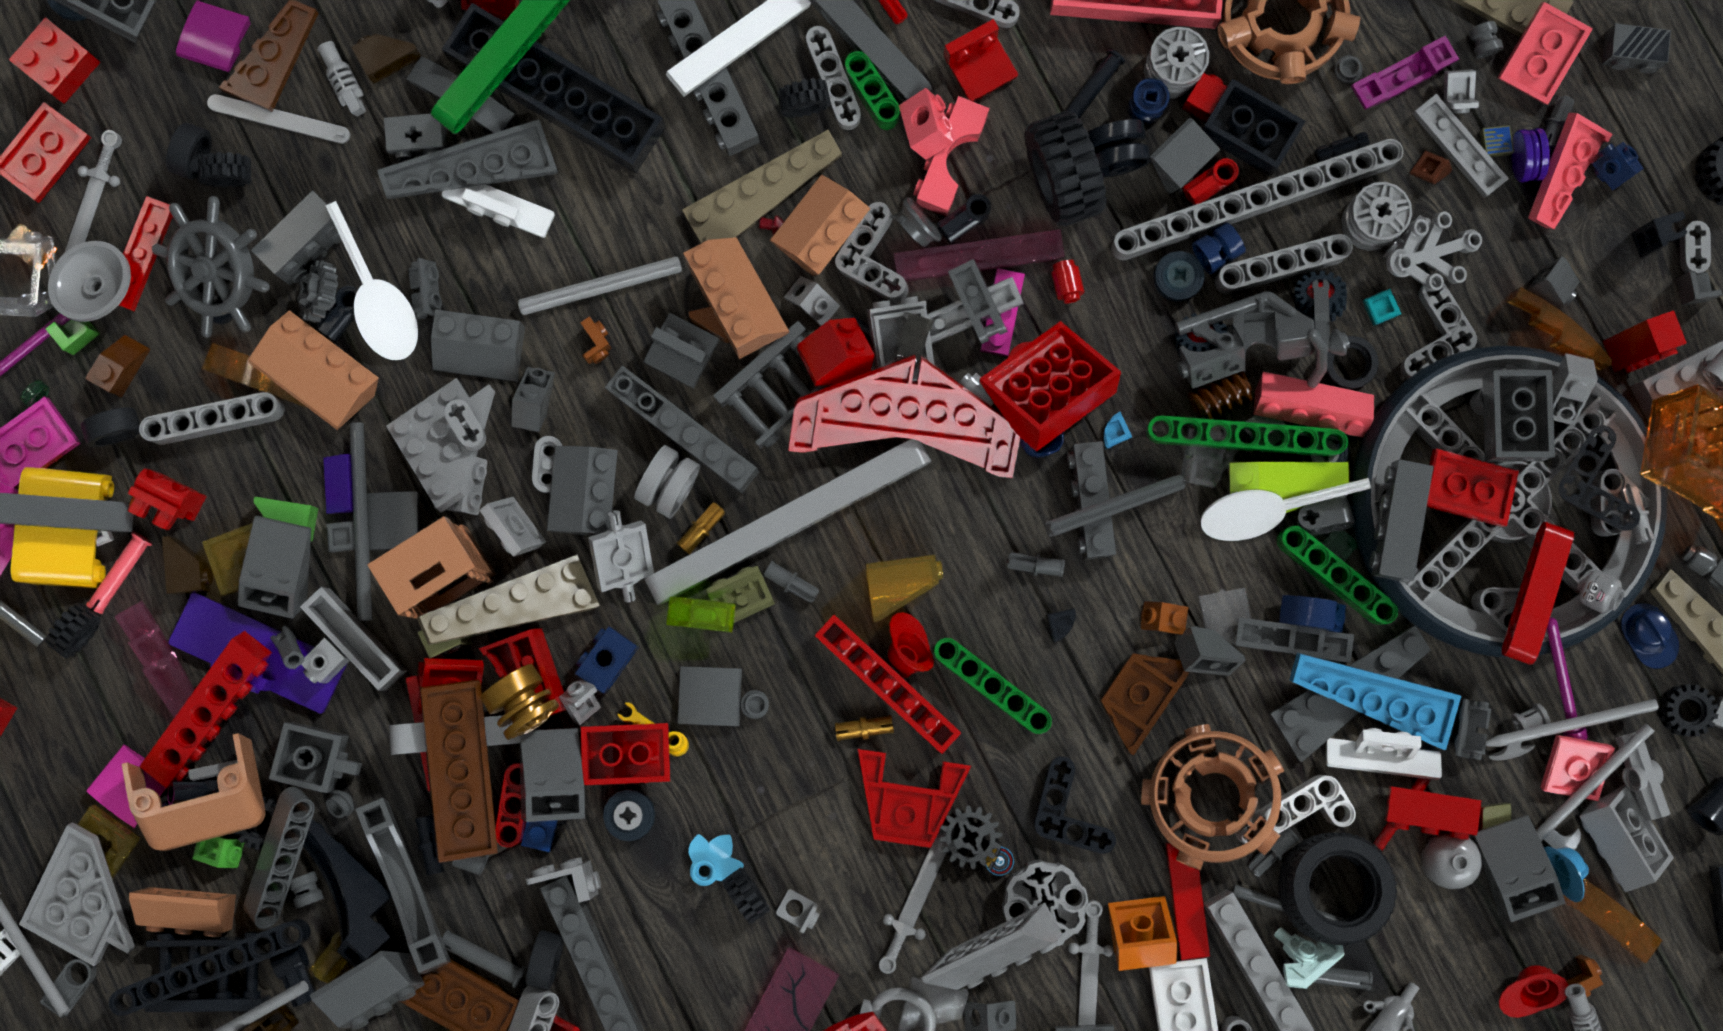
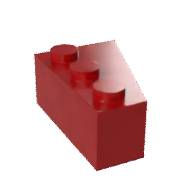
M542 628L530 629L479 648L482 654L487 656L494 665L497 674L503 678L523 666L533 664L543 679L534 692L538 693L549 689L551 695L542 704L556 699L559 704V708L550 716L566 711L559 698L564 691Z
M1389 786L1385 821L1392 822L1391 828L1409 830V825L1420 826L1422 833L1439 835V830L1451 831V837L1469 840V834L1477 836L1482 800Z

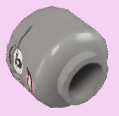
M1598 570L1593 571L1589 576L1583 575L1576 588L1580 592V602L1601 613H1607L1611 609L1615 611L1621 604L1625 594L1619 579Z

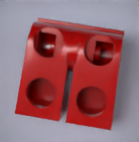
M145 468L139 473L134 486H131L127 493L133 496L127 511L145 518L151 506H153L158 511L152 523L162 529L169 530L177 518L184 519L185 517L194 521L207 496L160 472Z

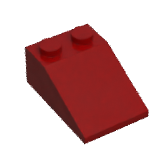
M668 723L581 727L584 785L670 782Z

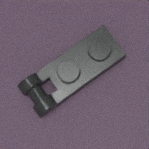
M972 259L948 271L981 343L990 341L989 337L998 333L1002 335L1008 332L975 260ZM991 316L994 323L984 327L981 320Z

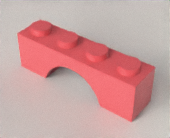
M958 96L955 104H949L945 116L952 126L950 133L953 143L927 159L924 170L928 171L924 180H918L913 195L917 196L916 203L920 207L945 217L948 216L959 185L952 179L947 170V157L960 144L978 142L990 108Z

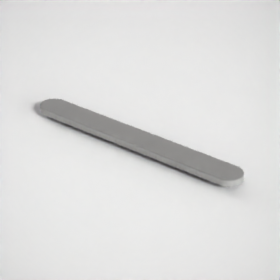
M217 94L211 95L207 100L208 107L214 112L339 144H345L350 139L349 130L339 125L276 109L270 112L252 103Z

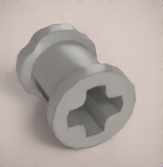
M1540 703L1533 704L1532 709L1521 714L1515 713L1511 715V721L1516 731L1551 723L1547 711Z

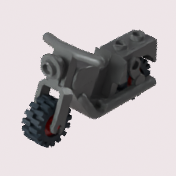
M1314 271L1310 272V278L1304 275L1302 281L1298 280L1296 283L1295 308L1274 293L1267 291L1205 313L1201 312L1200 315H1196V313L1191 314V318L1186 316L1183 318V321L1175 323L1176 349L1181 360L1177 362L1181 377L1187 378L1193 389L1241 371L1245 372L1246 350L1249 346L1257 343L1266 344L1276 349V357L1279 360L1310 356L1314 353L1315 347L1316 367L1307 381L1309 387L1315 388L1328 369V352L1343 357L1347 354V349L1350 348L1349 339L1345 332L1341 333L1336 328L1332 330L1330 335L1329 325L1330 321L1336 320V315L1341 317L1343 311L1346 310L1347 289L1345 281L1342 282V278L1339 275L1334 279V273L1329 272L1327 276L1325 271H1320V275H1316ZM1233 317V325L1226 327L1223 321Z

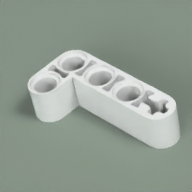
M1317 775L1281 796V821L1275 825L1274 830L1279 834L1317 810H1320L1328 823L1339 827H1346L1354 822L1356 812L1335 778L1327 775ZM1326 780L1330 785V790L1327 795L1322 796L1318 791V786L1322 781ZM1302 795L1306 801L1305 807L1297 811L1294 807V800L1297 796ZM1272 802L1255 812L1251 819L1253 824L1260 815L1268 820ZM1341 805L1345 810V815L1342 820L1337 821L1333 814L1335 808ZM1248 826L1238 834L1235 833L1237 839L1244 844L1247 843L1243 836L1248 831Z

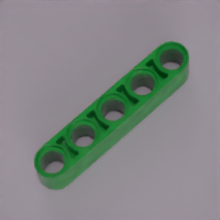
M1291 526L1279 532L1276 541L1279 549L1370 623L1384 625L1392 623L1396 619L1398 608L1389 597L1306 530L1299 526ZM1289 532L1294 533L1298 538L1296 547H1291L1286 541V536ZM1311 550L1318 552L1320 555L1318 565H1314L1309 561L1308 557ZM1334 568L1339 569L1342 573L1340 583L1334 582L1331 578V572ZM1357 586L1364 590L1365 596L1362 601H1358L1354 597V589ZM1379 604H1382L1387 610V615L1383 620L1376 614V608Z
M943 638L935 644L933 654L939 663L1025 729L1035 734H1042L1050 729L1052 718L1043 707L957 641L951 638ZM949 643L954 647L952 658L944 659L939 655L938 651L941 644ZM966 660L973 661L977 666L976 674L971 677L965 676L961 670L962 664ZM988 678L998 680L1000 688L997 693L989 694L985 690L984 683ZM1013 695L1019 696L1022 700V707L1016 712L1011 711L1007 705L1008 699ZM1037 712L1041 713L1045 718V724L1040 729L1033 728L1030 723L1031 716Z

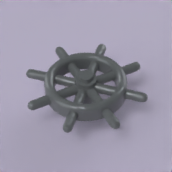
M216 196L208 198L207 218L189 222L179 204H170L169 211L178 224L179 229L174 233L169 247L160 244L152 246V252L155 255L167 259L169 277L175 289L166 296L165 303L173 306L182 300L189 308L201 314V335L205 338L212 336L213 317L226 314L232 315L242 332H249L251 325L241 308L248 301L252 289L260 292H267L270 289L268 282L254 277L253 262L247 245L257 237L256 231L248 229L239 235L231 226L220 221V201ZM200 232L206 233L205 247L197 235ZM219 241L224 249L217 253V242ZM189 246H191L197 257L188 254ZM188 266L191 267V271L193 274L192 276L190 275ZM224 279L233 282L232 291H230ZM202 282L203 294L197 288V286ZM215 288L223 303L214 302Z

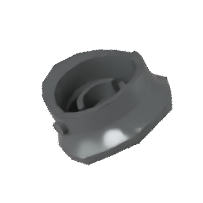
M905 198L901 210L897 214L890 216L901 224L908 234L923 247H926L932 241L939 242L942 238L941 230L912 198Z

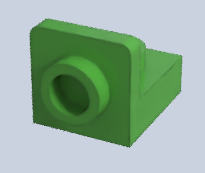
M224 836L197 842L192 859L217 868H237L245 842L241 843L238 840L239 838H227Z

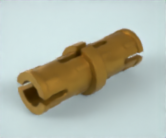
M865 716L860 717L858 721L835 723L836 732L848 730L836 733L837 741L863 737L864 740L869 739L868 736L892 734L894 733L893 725L881 726L892 724V716L866 719Z

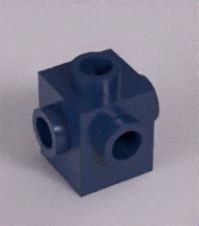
M1624 141L1616 147L1612 143L1597 153L1600 159L1593 163L1597 177L1602 182H1606L1612 191L1644 169L1637 160L1638 155L1631 146H1627Z

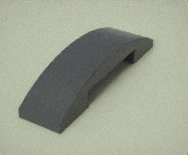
M421 56L406 80L429 95L432 94L440 99L458 76ZM489 97L471 119L493 134L506 130L515 114L492 97Z

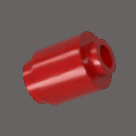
M1064 260L1055 263L1052 266L1053 272L1051 275L1057 299L1063 300L1065 304L1079 301L1080 296L1085 293L1079 267L1075 265L1074 260Z

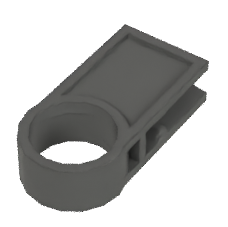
M80 958L68 962L54 981V985L70 1011L94 981L97 972L96 966H92ZM75 963H82L87 967L88 978L82 984L75 982L71 976V969ZM44 995L40 1003L59 1016L47 996ZM69 1011L68 1013H66L65 1015L61 1016L60 1018H63L64 1016H68V1014L70 1013V1011Z

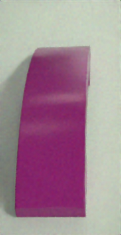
M1443 36L1394 65L1352 84L1351 88L1364 110L1427 80L1457 62L1459 57L1447 37Z

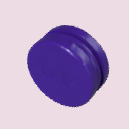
M1542 128L1517 130L1513 137L1514 153L1511 155L1512 168L1516 180L1519 182L1544 180L1548 173L1550 161L1549 142L1545 131Z

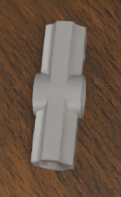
M1636 732L1616 737L1619 749ZM1644 741L1624 761L1626 768L1622 772V778L1625 786L1630 791L1635 792L1644 820L1650 821L1668 816L1671 813L1660 786L1664 777L1663 770L1656 761L1651 760Z

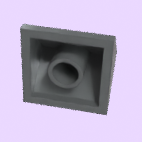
M1189 118L1150 158L1166 192L1171 194L1182 188L1220 148L1194 120Z

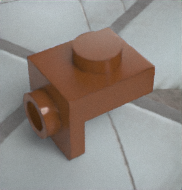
M589 316L580 323L596 346L583 354V357L588 364L592 362L597 364L609 356L608 351L612 347L605 339V336L609 333L600 320L594 323Z
M1145 601L1141 613V629L1182 635L1186 630L1188 607L1164 602Z
M1580 954L1575 959L1582 973L1566 980L1568 985H1582L1585 988L1586 997H1589L1591 990L1603 985L1599 976L1602 972L1594 959Z

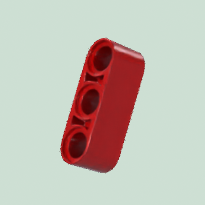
M520 763L509 766L504 775L495 829L496 841L503 847H512L521 843L526 827V822L521 819V810L515 813L509 808V800L512 797H517L521 801V786L513 778L514 771L520 768ZM509 825L513 826L517 831V837L514 841H509L504 836V830Z

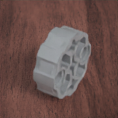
M1041 859L1027 862L1016 873H1012L1004 885V901L1001 905L1006 921L1014 918L1009 914V908L1015 902L1023 904V913L1037 907V904L1042 902V889L1045 897L1048 900H1052V903H1049L1047 907L1062 932V935L1055 942L1056 945H1063L1065 940L1073 934H1078L1086 921L1084 916L1086 905L1088 904L1087 892L1085 887L1075 877L1074 872L1059 862H1045ZM1037 867L1042 872H1048L1041 876L1040 882H1037L1035 878L1029 877L1035 873V868ZM1056 876L1054 881L1051 883L1053 893H1050L1048 884L1052 881L1053 877ZM1024 882L1033 886L1035 897L1032 898L1031 890L1022 885ZM1071 889H1077L1080 893L1079 900L1074 904L1067 903L1065 899L1066 893ZM1055 909H1057L1058 916L1066 921L1065 924L1056 920Z

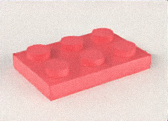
M1541 2L1497 79L1548 105L1593 28L1548 3Z

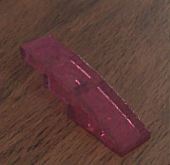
M141 600L114 617L130 639L128 644L144 666L142 671L173 717H175L194 692V688L160 627Z

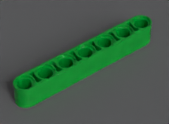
M522 0L437 101L431 111V116L453 134L461 131L570 0Z
M1156 416L1149 422L1146 428L1149 440L1157 444L1324 457L1336 456L1344 452L1348 445L1346 434L1341 430L1331 428L1173 416ZM1158 422L1165 424L1168 431L1167 435L1164 437L1154 435L1152 431L1153 424ZM1192 425L1196 430L1195 438H1184L1181 434L1182 426ZM1220 427L1224 431V439L1219 442L1214 441L1210 436L1211 428ZM1241 429H1248L1252 432L1253 440L1250 444L1240 441L1239 432ZM1270 431H1276L1281 435L1282 441L1279 446H1273L1269 443L1268 434ZM1300 433L1309 436L1311 443L1308 448H1302L1298 445L1297 436ZM1328 436H1335L1339 440V448L1333 451L1327 447L1326 439Z

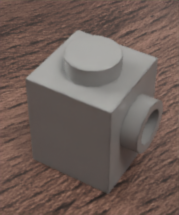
M324 638L304 658V662L301 665L305 668L303 673L313 683L318 681L319 683L327 684L350 660L329 638Z

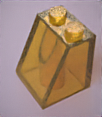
M935 555L866 564L873 624L880 623L937 587L939 580L943 578L941 561H936Z

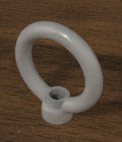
M891 988L879 993L872 1001L866 999L863 1001L860 1014L874 1012L878 1019H880L883 1005L892 1000L908 1001L914 1004L924 1017V1028L922 1031H935L936 1018L929 1002L915 991L906 988Z

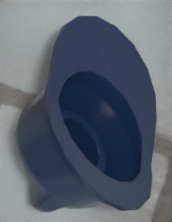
M1650 604L1631 606L1622 617L1621 630L1635 655L1644 665L1650 668L1661 669L1669 666L1676 659L1679 652V641L1669 619L1657 607Z

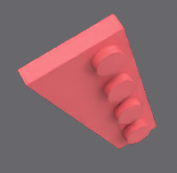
M1568 113L1551 157L1548 173L1541 183L1528 219L1545 228L1555 229L1573 200L1572 192L1576 187H1581L1586 179L1585 171L1590 163L1597 161L1599 158L1598 150L1603 142L1608 143L1613 134L1578 113Z

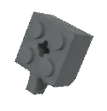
M284 722L269 779L318 792L329 793L335 790L337 779H341L343 773L359 775L362 763L347 759L349 753L345 752L349 738L348 735L296 722ZM306 753H311V756H313L312 762H310V759L305 758Z

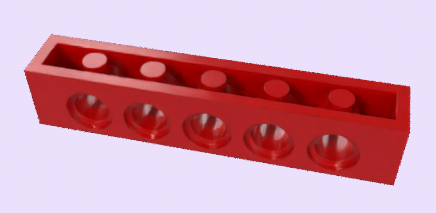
M835 615L814 635L938 752L943 754L961 734L952 723Z
M246 631L233 637L139 767L165 788L170 786V782H183L189 775L188 770H191L188 768L192 762L196 763L206 752L207 749L204 747L208 740L211 742L222 730L219 726L223 719L228 720L237 710L236 701L239 698L243 699L253 688L250 682L255 676L258 678L267 669L269 664L266 660L272 652ZM236 664L242 669V673L237 670ZM220 686L225 689L226 694L221 691ZM205 708L210 711L211 716L207 714ZM190 729L194 732L195 736L191 734Z

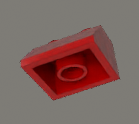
M856 318L828 320L797 345V350L815 386L838 384L870 372L875 355Z

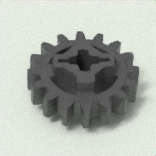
M321 260L315 261V264L310 266V273H306L301 278L297 301L299 303L298 308H301L299 315L302 316V319L319 323L321 318H325L326 310L330 311V308L334 306L336 289L338 287V275L335 274L337 269L333 267L334 264Z
M969 805L966 807V813H962L959 808L955 809L957 817L953 818L948 815L946 819L950 825L941 826V829L947 833L946 836L939 839L942 842H947L948 845L942 850L943 853L951 851L950 861L953 862L957 858L960 859V867L962 868L966 862H970L972 869L976 868L977 861H980L983 866L987 865L985 857L989 856L994 859L996 855L992 851L993 848L1000 849L1002 846L996 842V838H1000L1003 835L1000 832H995L994 829L1000 823H991L992 813L990 812L985 816L982 815V807H978L976 812H972V808ZM968 817L980 819L985 824L980 827L972 825ZM958 823L961 830L958 838L952 841V832ZM967 829H970L971 832L977 831L979 836L975 841L978 850L971 842L966 843L964 841V837L967 836ZM990 833V844L986 851H984L981 844L984 836ZM962 847L969 849L974 857L965 856L957 850Z

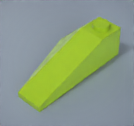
M1348 462L1230 463V494L1246 490H1264L1273 492L1284 500L1349 483ZM1304 506L1286 510V513L1295 511Z

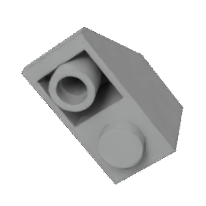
M1565 353L1552 383L1554 421L1575 425L1598 380L1594 360Z

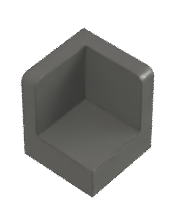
M1695 271L1688 272L1676 279L1681 306L1709 302L1722 296L1721 290L1712 291L1708 272L1696 274Z

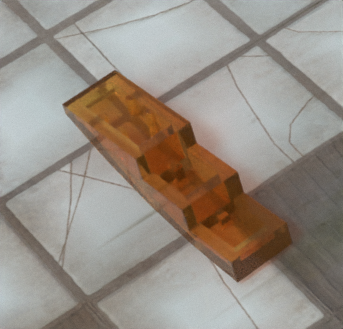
M1522 287L1511 293L1507 303L1532 314L1528 325L1553 336L1549 347L1564 354L1594 360L1595 368L1598 370L1611 366L1613 360L1595 339L1572 318L1548 301Z

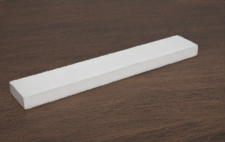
M767 0L668 70L666 76L685 97L808 9L811 2L809 0Z

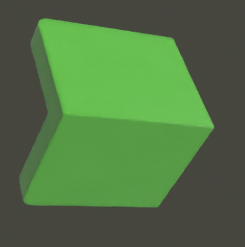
M70 320L64 326L53 322L46 328L60 348L72 355H75L100 334L90 321Z

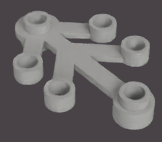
M1445 211L1436 213L1432 217L1430 230L1426 220H1414L1409 224V233L1402 248L1393 251L1386 262L1387 269L1396 277L1411 276L1422 283L1425 289L1430 292L1440 290L1443 287V277L1437 273L1429 275L1416 266V264L1424 262L1447 277L1450 283H1462L1467 277L1465 268L1462 266L1453 267L1439 257L1456 251L1462 253L1474 252L1481 246L1482 237L1477 231L1470 229L1460 232L1456 236V240L1436 246L1443 229L1450 227L1452 224L1451 215ZM1440 217L1444 220L1443 225L1440 222ZM1417 224L1421 227L1420 232L1417 230ZM1428 233L1421 250L1413 253L1418 238ZM1455 271L1458 272V279L1455 277ZM1432 279L1435 280V287L1432 285Z

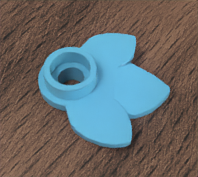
M700 834L692 840L689 846V856L693 862L690 867V876L696 884L707 886L715 882V880L722 881L740 867L743 868L744 864L741 861L731 858L733 842L730 835L717 836L709 843ZM701 866L709 867L710 874L708 876L700 874L699 869Z

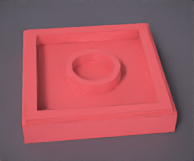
M1556 735L1540 788L1545 792L1571 796L1613 755L1615 748L1609 744ZM1605 780L1586 799L1599 801Z

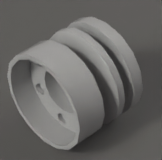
M1174 27L1165 30L1157 36L1145 60V79L1155 78L1162 81L1169 90V98L1176 99L1186 96L1193 91L1208 66L1209 50L1206 41L1199 33L1190 28Z
M1388 182L1372 183L1364 187L1344 208L1341 218L1342 230L1357 248L1367 251L1380 250L1392 243L1409 226L1412 217L1411 202L1407 194L1397 185ZM1378 209L1382 210V218L1378 216Z

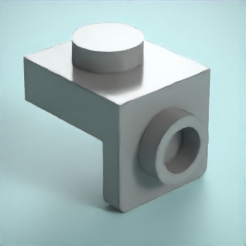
M1473 69L1445 71L1443 102L1448 108L1452 109L1453 113H1469L1470 108H1479V101L1475 100L1476 71Z
M581 679L572 683L567 688V691L559 696L571 719L578 725L584 723L601 708L594 696V693L597 692L595 685Z

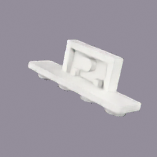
M488 185L442 192L444 199L467 207V210L475 215H487L500 225L506 227L512 225L541 238L546 237L555 216L551 210Z
M1370 728L1367 730L1363 729L1356 741L1329 738L1326 741V765L1328 767L1439 780L1442 777L1441 753L1420 749L1421 736H1412L1407 732L1388 733L1382 732V730L1377 728Z

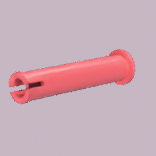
M136 532L131 533L133 537L89 602L86 603L87 607L90 609L94 607L93 611L103 614L105 608L147 546H152L153 543Z

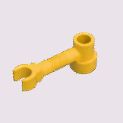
M625 703L628 708L632 709L631 716L623 717L618 714V717L625 723L655 724L637 712V709L631 703ZM669 732V753L676 757L684 755L689 748L688 739L680 732ZM674 739H679V743L677 745H671V742Z

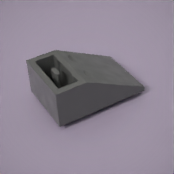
M261 516L254 517L239 580V607L292 619L302 610L300 606L307 601L310 527Z
M578 728L532 730L527 734L519 735L521 819L525 822L585 819V790Z
M1527 814L1480 830L1477 836L1473 835L1482 854V864L1498 914L1510 922H1514L1566 904L1555 870Z

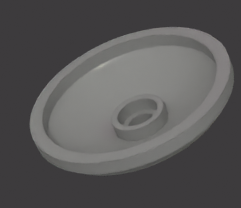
M88 241L72 247L59 258L51 271L48 281V294L52 305L63 316L74 321L87 322L106 316L122 302L128 291L131 280L129 262L119 249L106 242Z

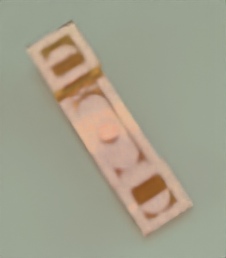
M214 343L211 344L202 370L270 393L283 400L307 408L249 364L248 359L250 356Z
M1586 879L1583 880L1584 898L1580 902H1574L1563 895L1565 902L1570 907L1580 911L1645 964L1663 941L1637 917Z

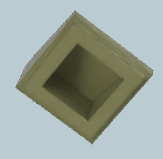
M1504 802L1481 806L1479 817L1480 830L1511 820V803Z

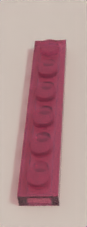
M1061 229L894 253L896 273L901 275L906 282L949 276L948 271L972 259L975 260L979 270L984 271L1060 260L1065 257Z

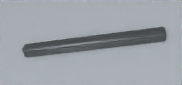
M1181 475L1173 476L1047 521L1045 523L1047 535L1050 537L1183 490L1186 485L1184 478Z

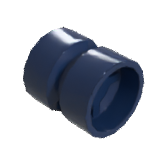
M1155 78L1142 80L1136 86L1128 103V112L1131 118L1143 121L1144 125L1157 122L1169 102L1167 86Z
M1225 223L1213 230L1212 237L1205 235L1192 244L1196 258L1209 274H1213L1226 265V260L1232 262L1246 253L1240 235L1229 223Z

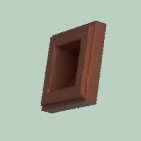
M1425 150L1410 174L1435 185L1450 174L1452 167L1448 159Z

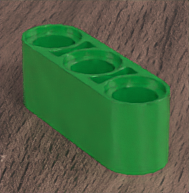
M860 51L850 53L845 60V73L849 83L875 124L883 130L893 129L899 122L900 108L897 101L869 57ZM860 63L865 69L861 72H854L850 67L853 64ZM874 86L879 89V93L871 96L865 92V89ZM889 109L894 113V116L885 119L880 116V112Z

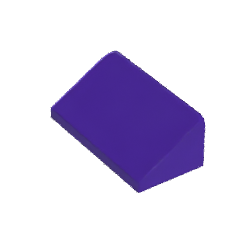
M341 454L324 457L326 514L353 512L351 455Z

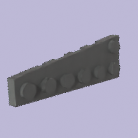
M539 119L377 170L387 199L558 173Z
M1412 626L1347 666L1398 679L1431 649L1417 627ZM1308 689L1268 714L1296 760L1302 762L1359 712Z

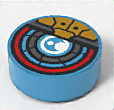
M1003 846L1000 849L993 848L992 851L996 857L994 859L989 856L985 857L987 861L986 868L997 876L1009 873L1014 865L1012 853Z

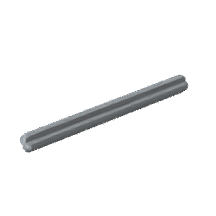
M672 257L518 300L519 310L522 315H527L680 273L682 271L681 263L678 257Z

